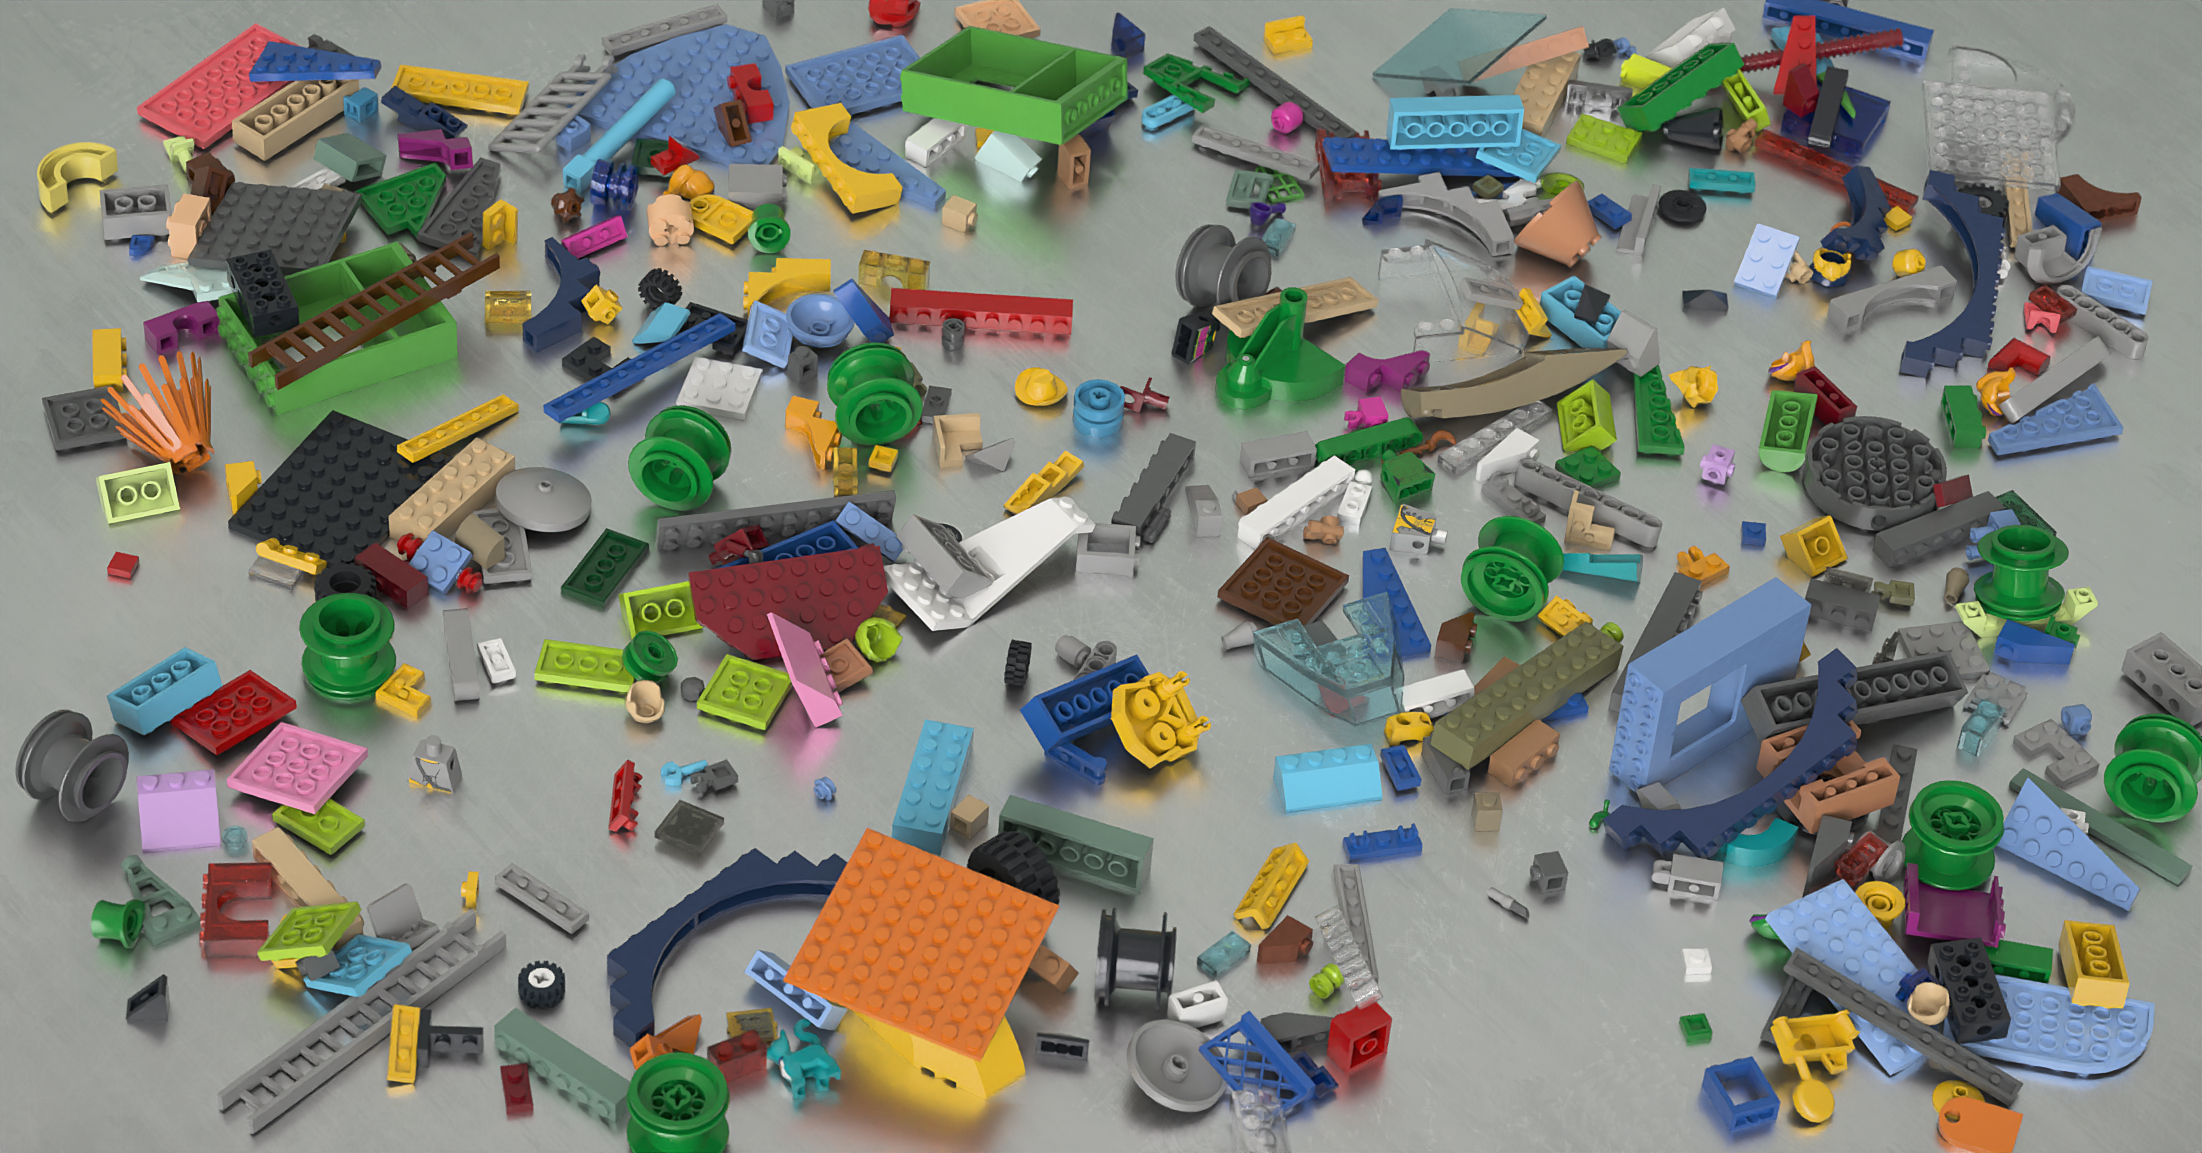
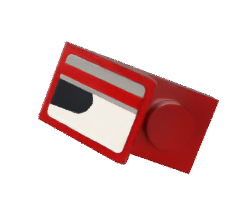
M669 136L668 149L652 156L651 165L660 173L666 175L682 165H688L700 159V155L687 144Z

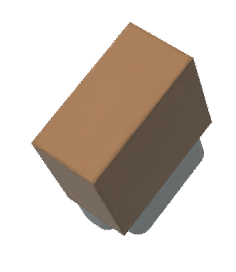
M1251 484L1235 489L1232 495L1236 504L1246 515L1254 511L1260 504L1268 501L1257 487L1253 488Z

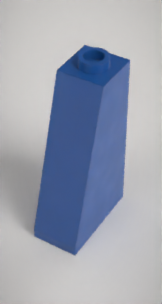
M2058 193L2038 197L2034 214L2045 227L2054 225L2067 236L2065 252L2078 261L2087 247L2090 230L2100 228L2102 223Z

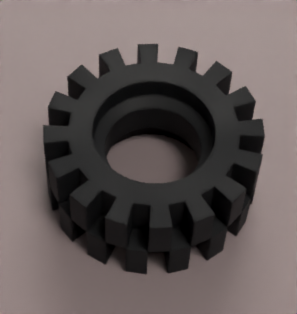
M662 268L652 269L638 284V292H641L639 294L640 298H645L643 302L645 304L649 303V308L651 309L654 307L657 309L665 302L675 305L683 293L681 292L682 286L678 285L679 280H674V275H668L667 270L662 272Z
M1011 640L1005 665L1004 683L1019 686L1025 685L1030 665L1031 642Z

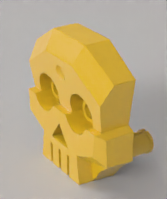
M1179 671L1171 678L1161 672L1145 676L1136 683L1122 684L1113 690L1112 722L1125 749L1149 768L1154 767L1163 760L1172 762L1197 750L1200 734L1211 728V722L1205 726L1203 725L1209 719L1206 716L1198 718L1183 688L1190 682L1189 678L1182 681L1183 678L1188 676L1184 671Z

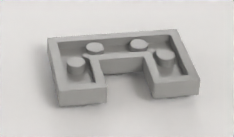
M2049 719L2014 736L2013 743L2027 757L2048 749L2058 759V761L2046 767L2045 774L2060 788L2098 771L2100 764L2053 719Z

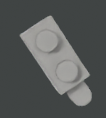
M1673 854L1672 862L1664 860L1654 862L1652 880L1656 883L1667 884V893L1718 901L1724 862Z

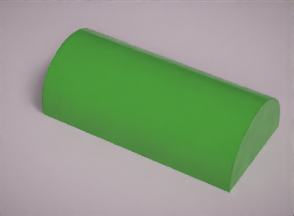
M1771 390L1759 445V458L1766 467L1777 472H1791L1802 466L1806 456L1818 394Z

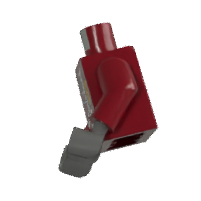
M758 524L742 528L715 543L714 548L716 551L709 554L708 557L714 567L728 564L740 558L745 559L746 557H749V564L763 562V553L760 550L772 545H769Z

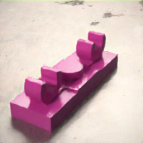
M617 215L562 239L561 244L572 255L580 258L628 236L621 216Z

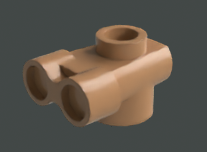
M1749 118L1737 130L1735 128L1731 129L1726 135L1725 146L1730 151L1736 149L1739 153L1745 152L1752 143L1751 139L1756 136L1754 131L1757 128L1756 122Z
M1335 516L1322 517L1321 521L1309 520L1308 526L1304 527L1303 538L1310 540L1321 539L1325 544H1335L1343 537L1344 527L1339 526V518Z

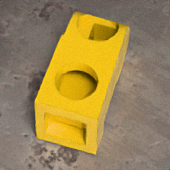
M1425 712L1389 713L1384 733L1390 746H1399L1400 742L1404 740L1423 741L1424 737L1431 736L1434 726L1429 715Z

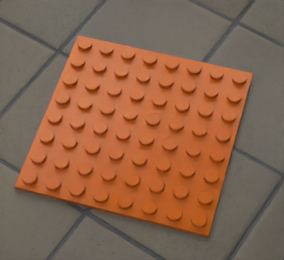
M867 828L791 964L783 982L981 1062L1059 909V905Z

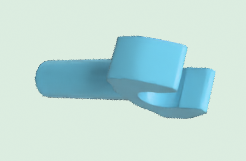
M701 760L679 767L671 761L661 767V777L666 776L667 786L682 785V778L684 776L703 771L704 767L708 766L706 760Z

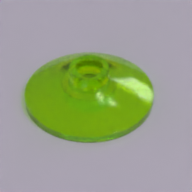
M1552 172L1544 175L1541 179L1542 188L1554 196H1557L1576 180L1581 183L1584 190L1583 182L1571 174Z

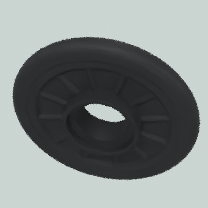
M1687 190L1668 191L1660 197L1658 202L1660 211L1666 217L1678 222H1693L1702 218L1706 213V203L1699 195Z

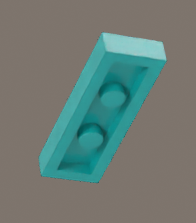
M1689 168V188L1742 193L1755 192L1754 172Z

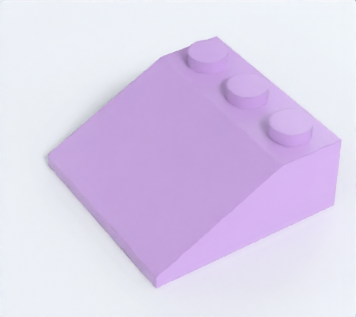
M214 769L136 776L143 853L221 846Z

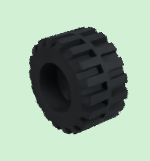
M356 563L331 565L329 569L325 568L321 571L322 574L317 575L314 583L315 602L324 597L340 593H358L377 599L375 576L372 575L369 569L365 570L364 566H356Z

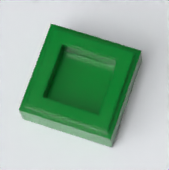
M1705 1013L1680 1016L1679 1024L1687 1042L1712 1038L1713 1031Z

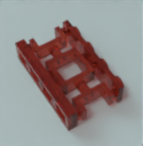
M1316 129L1315 152L1317 163H1319V175L1324 202H1333V195H1337V198H1342L1343 191H1362L1363 198H1368V195H1371L1372 201H1376L1377 193L1381 190V180H1378L1379 173H1367L1368 178H1365L1366 173L1332 172L1322 143L1324 137L1333 138L1334 133H1329V136H1326L1325 129ZM1364 130L1363 136H1360L1359 133H1355L1354 137L1361 139H1373L1369 136V130Z

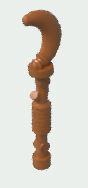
M1438 430L1433 433L1430 440H1426L1424 445L1406 449L1398 455L1412 452L1416 456L1417 454L1422 455L1425 450L1429 452L1434 451L1437 442L1442 439L1448 440L1453 446H1456L1457 443L1455 437L1450 432Z

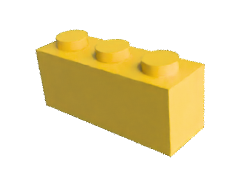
M121 328L92 329L94 388L112 385L117 392H123L121 376H127V368H123L127 367V353H123V351H127L126 337H122Z

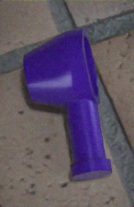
M1253 202L1250 206V222L1257 226H1263L1271 214L1285 213L1286 206L1284 203L1267 205L1261 202Z

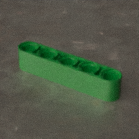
M1401 418L1322 440L1315 444L1317 449L1316 459L1321 464L1323 461L1336 456L1346 464L1353 465L1381 457L1388 450H1393L1396 453L1416 447L1422 442L1423 434L1411 418Z

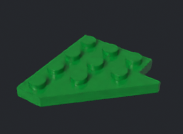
M436 163L355 191L362 195L361 204L387 235L408 228L417 238V233L428 221L445 186L446 174Z

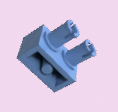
M2012 509L1990 512L1987 526L1970 529V539L1973 543H1977L1983 536L2005 526L2021 524ZM1978 544L1966 546L1965 552L1968 560L1983 558L1978 552Z

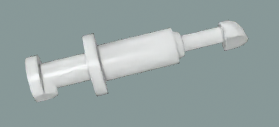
M2004 245L2002 254L1999 256L2002 259V263L1997 274H2000L2002 279L2008 276L2010 269L2007 245Z

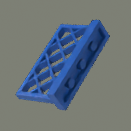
M1250 1011L1241 1016V1021L1199 1047V1052L1264 1126L1300 1102L1307 1103L1313 1099L1315 1091L1314 1082ZM1240 1031L1246 1038V1043L1230 1042V1037ZM1213 1047L1226 1048L1225 1057L1213 1056L1209 1050ZM1229 1049L1243 1050V1060L1228 1058ZM1247 1051L1259 1053L1262 1056V1063L1246 1061ZM1226 1066H1241V1076L1230 1075L1226 1071ZM1245 1067L1261 1069L1260 1079L1244 1077ZM1264 1070L1275 1071L1279 1075L1278 1081L1263 1079ZM1243 1083L1259 1085L1258 1095L1246 1093L1242 1089ZM1261 1087L1277 1088L1276 1097L1262 1096ZM1280 1088L1292 1090L1296 1096L1292 1099L1279 1098ZM1259 1103L1275 1104V1110L1265 1115L1259 1108Z

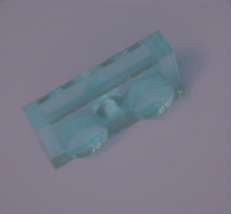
M1278 218L1274 219L1261 238L1267 244L1270 254L1280 255L1294 234L1296 224Z
M1231 931L1197 957V964L1216 978L1249 953L1251 944L1234 931Z

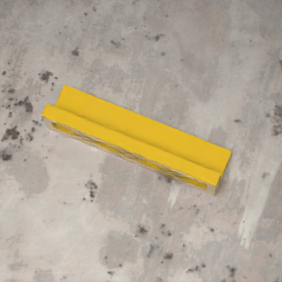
M1296 842L1273 848L1233 913L1237 920L1253 916L1261 929L1270 928L1309 863L1308 858Z

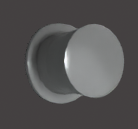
M1873 831L1864 833L1857 841L1852 852L1853 864L1871 871L1875 881L1888 884L1892 883L1899 876L1905 861V845L1903 842H1887Z

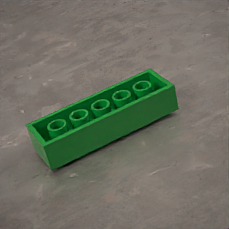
M1707 44L1617 107L1626 128L1637 130L1638 132L1658 130L1664 121L1675 118L1677 112L1689 108L1694 100L1706 96L1708 90L1720 86L1725 78L1736 75L1738 69L1744 66V63L1735 44Z

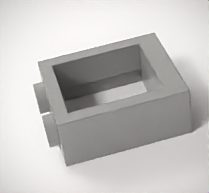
M1095 523L1096 525L1092 532L1078 533L1076 572L1133 576L1134 566L1139 567L1140 552H1135V550L1140 548V536H1136V526ZM1087 542L1129 545L1128 554L1087 551Z

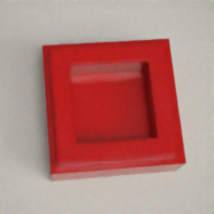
M115 552L107 567L108 574L131 579L140 563L139 556Z

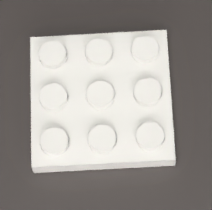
M695 357L676 405L691 406L711 415L744 421L761 380L762 369Z

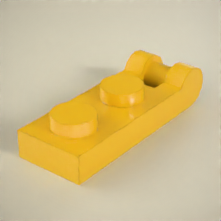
M270 538L258 543L256 546L258 555L312 574H318L327 567V561L319 559L320 556L318 554L303 553L298 551L297 547L291 545L282 546L276 538Z

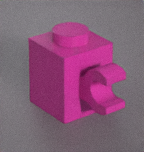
M1381 397L1365 398L1358 400L1357 411L1345 412L1344 420L1348 421V429H1356L1359 425L1361 429L1387 423L1389 414Z

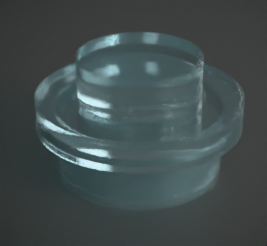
M240 826L228 827L222 833L223 843L232 850L241 849L248 839L247 831Z

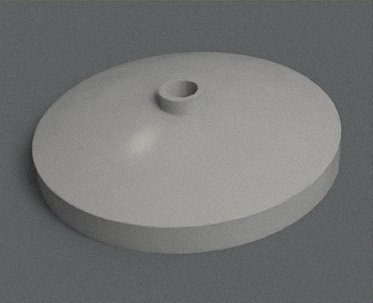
M544 467L521 468L506 474L498 482L495 494L496 506L508 520L521 527L541 532H560L579 526L588 518L592 502L589 490L581 481L565 472Z
M1155 1020L1140 1027L1128 1045L1127 1064L1135 1082L1148 1096L1168 1108L1184 1112L1205 1110L1219 1100L1227 1087L1225 1080L1199 1052V1047L1210 1039L1190 1025L1174 1020ZM1213 1047L1209 1050L1213 1056L1223 1057L1218 1047Z

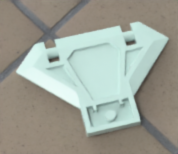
M188 261L177 262L173 265H158L140 277V280L192 290L197 302L217 300L220 296L233 293L227 281V269L189 266Z

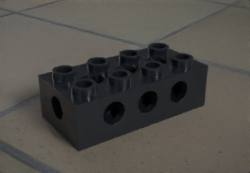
M271 249L226 259L227 281L254 338L291 330L299 325L298 305Z
M1982 938L1931 944L1927 964L1934 983L1948 990L1949 1012L1947 1019L1955 1042L1957 1044L2007 1038L2011 1017Z

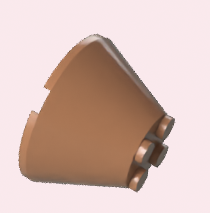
M1578 180L1571 183L1550 201V207L1542 215L1539 212L1514 240L1517 246L1565 264L1569 268L1578 262V256L1582 259L1590 252L1589 245L1594 246L1602 237L1598 233L1584 190Z

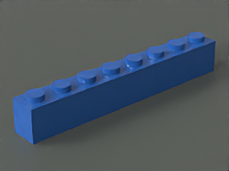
M1766 0L1762 19L1791 26L1794 16H1815L1816 33L1843 39V37L1848 39L1850 36L1856 37V35L1863 36L1865 33L1869 35L1870 32L1876 34L1877 31L1883 33V30L1888 32L1889 29L1894 31L1896 28H1900L1903 36L1902 46L1896 45L1895 48L1889 46V49L1883 47L1882 50L1925 61L1931 47L1934 33L1932 29L1820 0Z

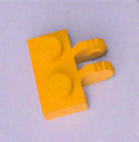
M1692 546L1688 548V554L1685 551L1677 553L1678 563L1683 567L1679 569L1678 573L1702 581L1701 586L1729 573L1730 566L1715 552L1704 557L1700 549Z

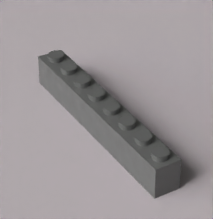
M1674 572L1612 690L1609 710L1620 712L1628 664L1686 630L1688 625L1687 619L1691 620L1693 618L1696 608L1695 604L1699 605L1703 596V591H1700L1702 581Z

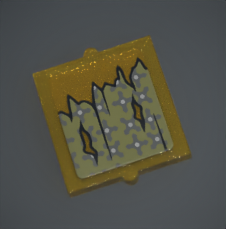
M772 1008L726 1013L727 1034H730L732 1049L770 1045L772 1041L778 1039L776 1031L778 1023L774 1021Z

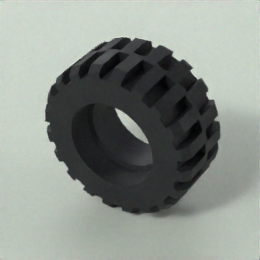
M1004 831L977 846L971 852L967 864L968 869L1059 905L1060 889L1057 888L1058 880L1053 874L1054 869L1047 862L1043 851L1040 852L1038 846L1034 842H1030L1027 836L1021 835L1018 832Z

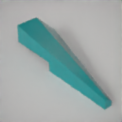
M1563 553L1564 571L1640 583L1643 566V555Z

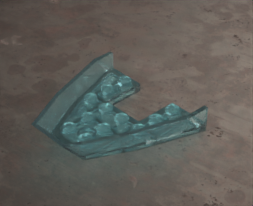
M1388 591L1344 604L1343 613L1357 632V635L1316 647L1299 619L1253 632L1254 654L1262 667L1313 705L1355 727L1401 713L1405 676L1399 630Z

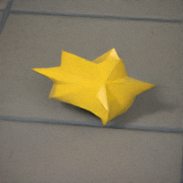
M1690 366L1687 369L1668 375L1694 409L1698 404L1711 403L1718 391L1716 371L1711 370V366L1704 368Z

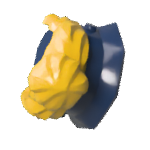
M1818 248L1814 252L1813 262L1809 266L1813 271L1812 280L1828 288L1844 286L1851 277L1849 273L1852 263L1850 259L1851 254L1840 250Z

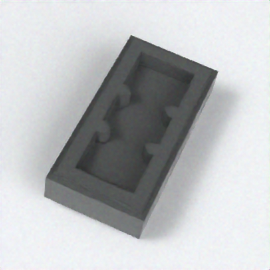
M929 385L921 422L933 423L934 416L947 414L952 389Z

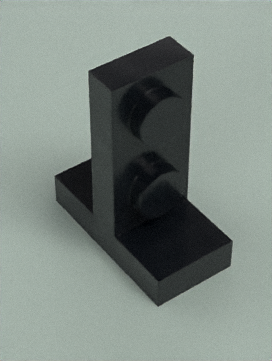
M421 1009L417 1040V1067H428L430 1051L483 1053V1027L432 1026V1010Z

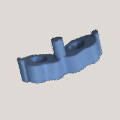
M1622 37L1613 41L1615 46L1620 48L1618 50L1619 54L1626 52L1629 58L1633 53L1637 54L1636 47L1630 46L1627 38Z

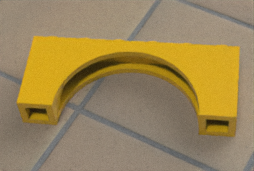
M842 103L795 112L793 122L791 123L793 134L800 140L803 148L810 154L813 162L818 165L823 176L828 179L833 190L838 193L843 204L848 207L852 214L899 204L903 187L893 173L872 174L856 170L840 161L830 149V141L842 134L848 133L851 116Z

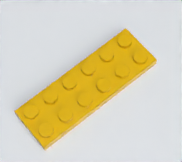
M400 64L391 88L397 86L422 103L433 102L434 104L518 115L522 110L529 90V81Z

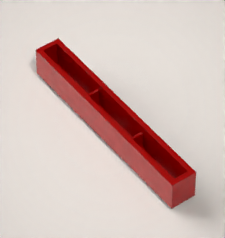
M891 288L889 319L891 323L942 326L945 320L955 318L963 321L965 328L1071 334L1073 299Z

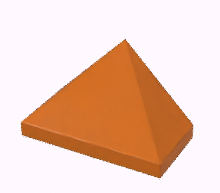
M700 1014L689 1015L654 1037L668 1042L673 1051L694 1054L702 1017Z

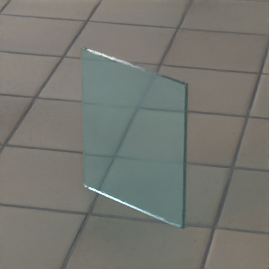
M1450 8L1372 73L1373 77L1471 84L1543 23L1547 16L1542 14Z

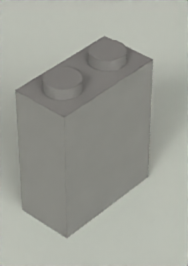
M729 164V201L749 210H755L763 204H774L782 209V201L787 202V188H783L787 187V174H783V165Z

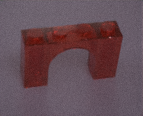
M271 862L208 863V874H203V890H207V893H202L201 899L202 909L206 910L200 914V926L204 928V932H199V947H204L205 958L259 957L258 950L270 937L269 920H234L224 916L221 910L226 905L238 900L272 899L273 878Z

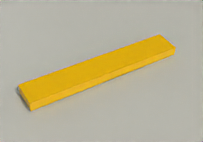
M502 394L397 445V452L414 463L518 412L519 404Z

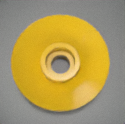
M1961 1080L1944 1081L1935 1087L1932 1094V1103L1939 1113L1945 1103L1958 1097H1969L1985 1102L1982 1093L1975 1086ZM1953 1114L1945 1116V1118L1952 1121H1959L1958 1117Z

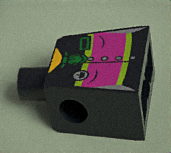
M1203 312L1179 318L1171 355L1190 365L1212 349L1215 335L1221 328L1220 323Z

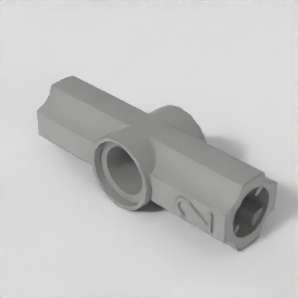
M1531 197L1523 205L1503 209L1509 227L1529 223L1539 212L1542 215L1550 207L1549 202L1554 198L1540 201L1537 197Z

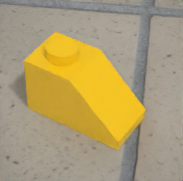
M254 461L225 464L226 484L233 514L258 490V484H262L260 470H255Z

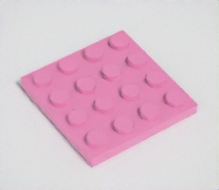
M280 722L226 779L227 787L315 814L368 757V749Z

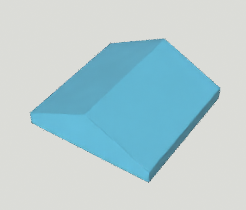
M665 302L650 313L632 339L633 344L665 342L675 337L691 314L690 311Z

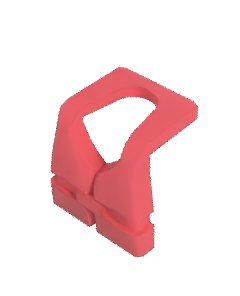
M2029 302L2024 303L2026 329L2032 330L2035 325L2042 323L2048 328L2050 333L2057 332L2061 318L2059 307L2041 306L2040 304Z

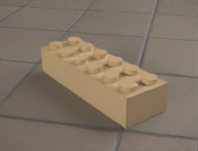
M1571 52L1528 65L1513 95L1520 96L1524 107L1522 129L1545 138L1567 96L1569 80H1575L1578 75L1580 53Z
M359 79L294 81L232 120L233 142L265 161L344 110L343 97L346 95L350 97L359 91Z
M475 438L389 515L390 538L398 541L401 536L412 533L414 540L421 538L423 544L433 530L448 539L458 530L466 517L472 514L473 511H479L495 496L500 479L515 470V456L479 438Z

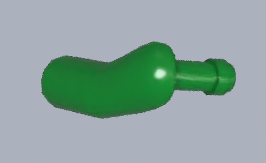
M1604 800L1603 811L1593 814L1589 821L1590 827L1597 828L1600 822L1610 814L1608 812L1610 800Z

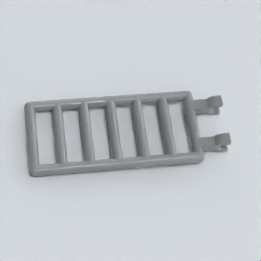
M578 55L574 59V65L567 72H560L488 145V149L498 152L540 153L611 80V74H615L618 71V67L611 66L614 60L613 55H606L602 60L601 66L595 72H589L591 70L590 66H583V62L587 59L586 55ZM564 80L597 81L595 84H561ZM552 92L585 93L583 96L550 95ZM540 104L574 105L572 108L538 107ZM529 116H563L560 120L527 119ZM518 127L551 128L548 132L515 131ZM506 139L540 140L537 144L503 143Z

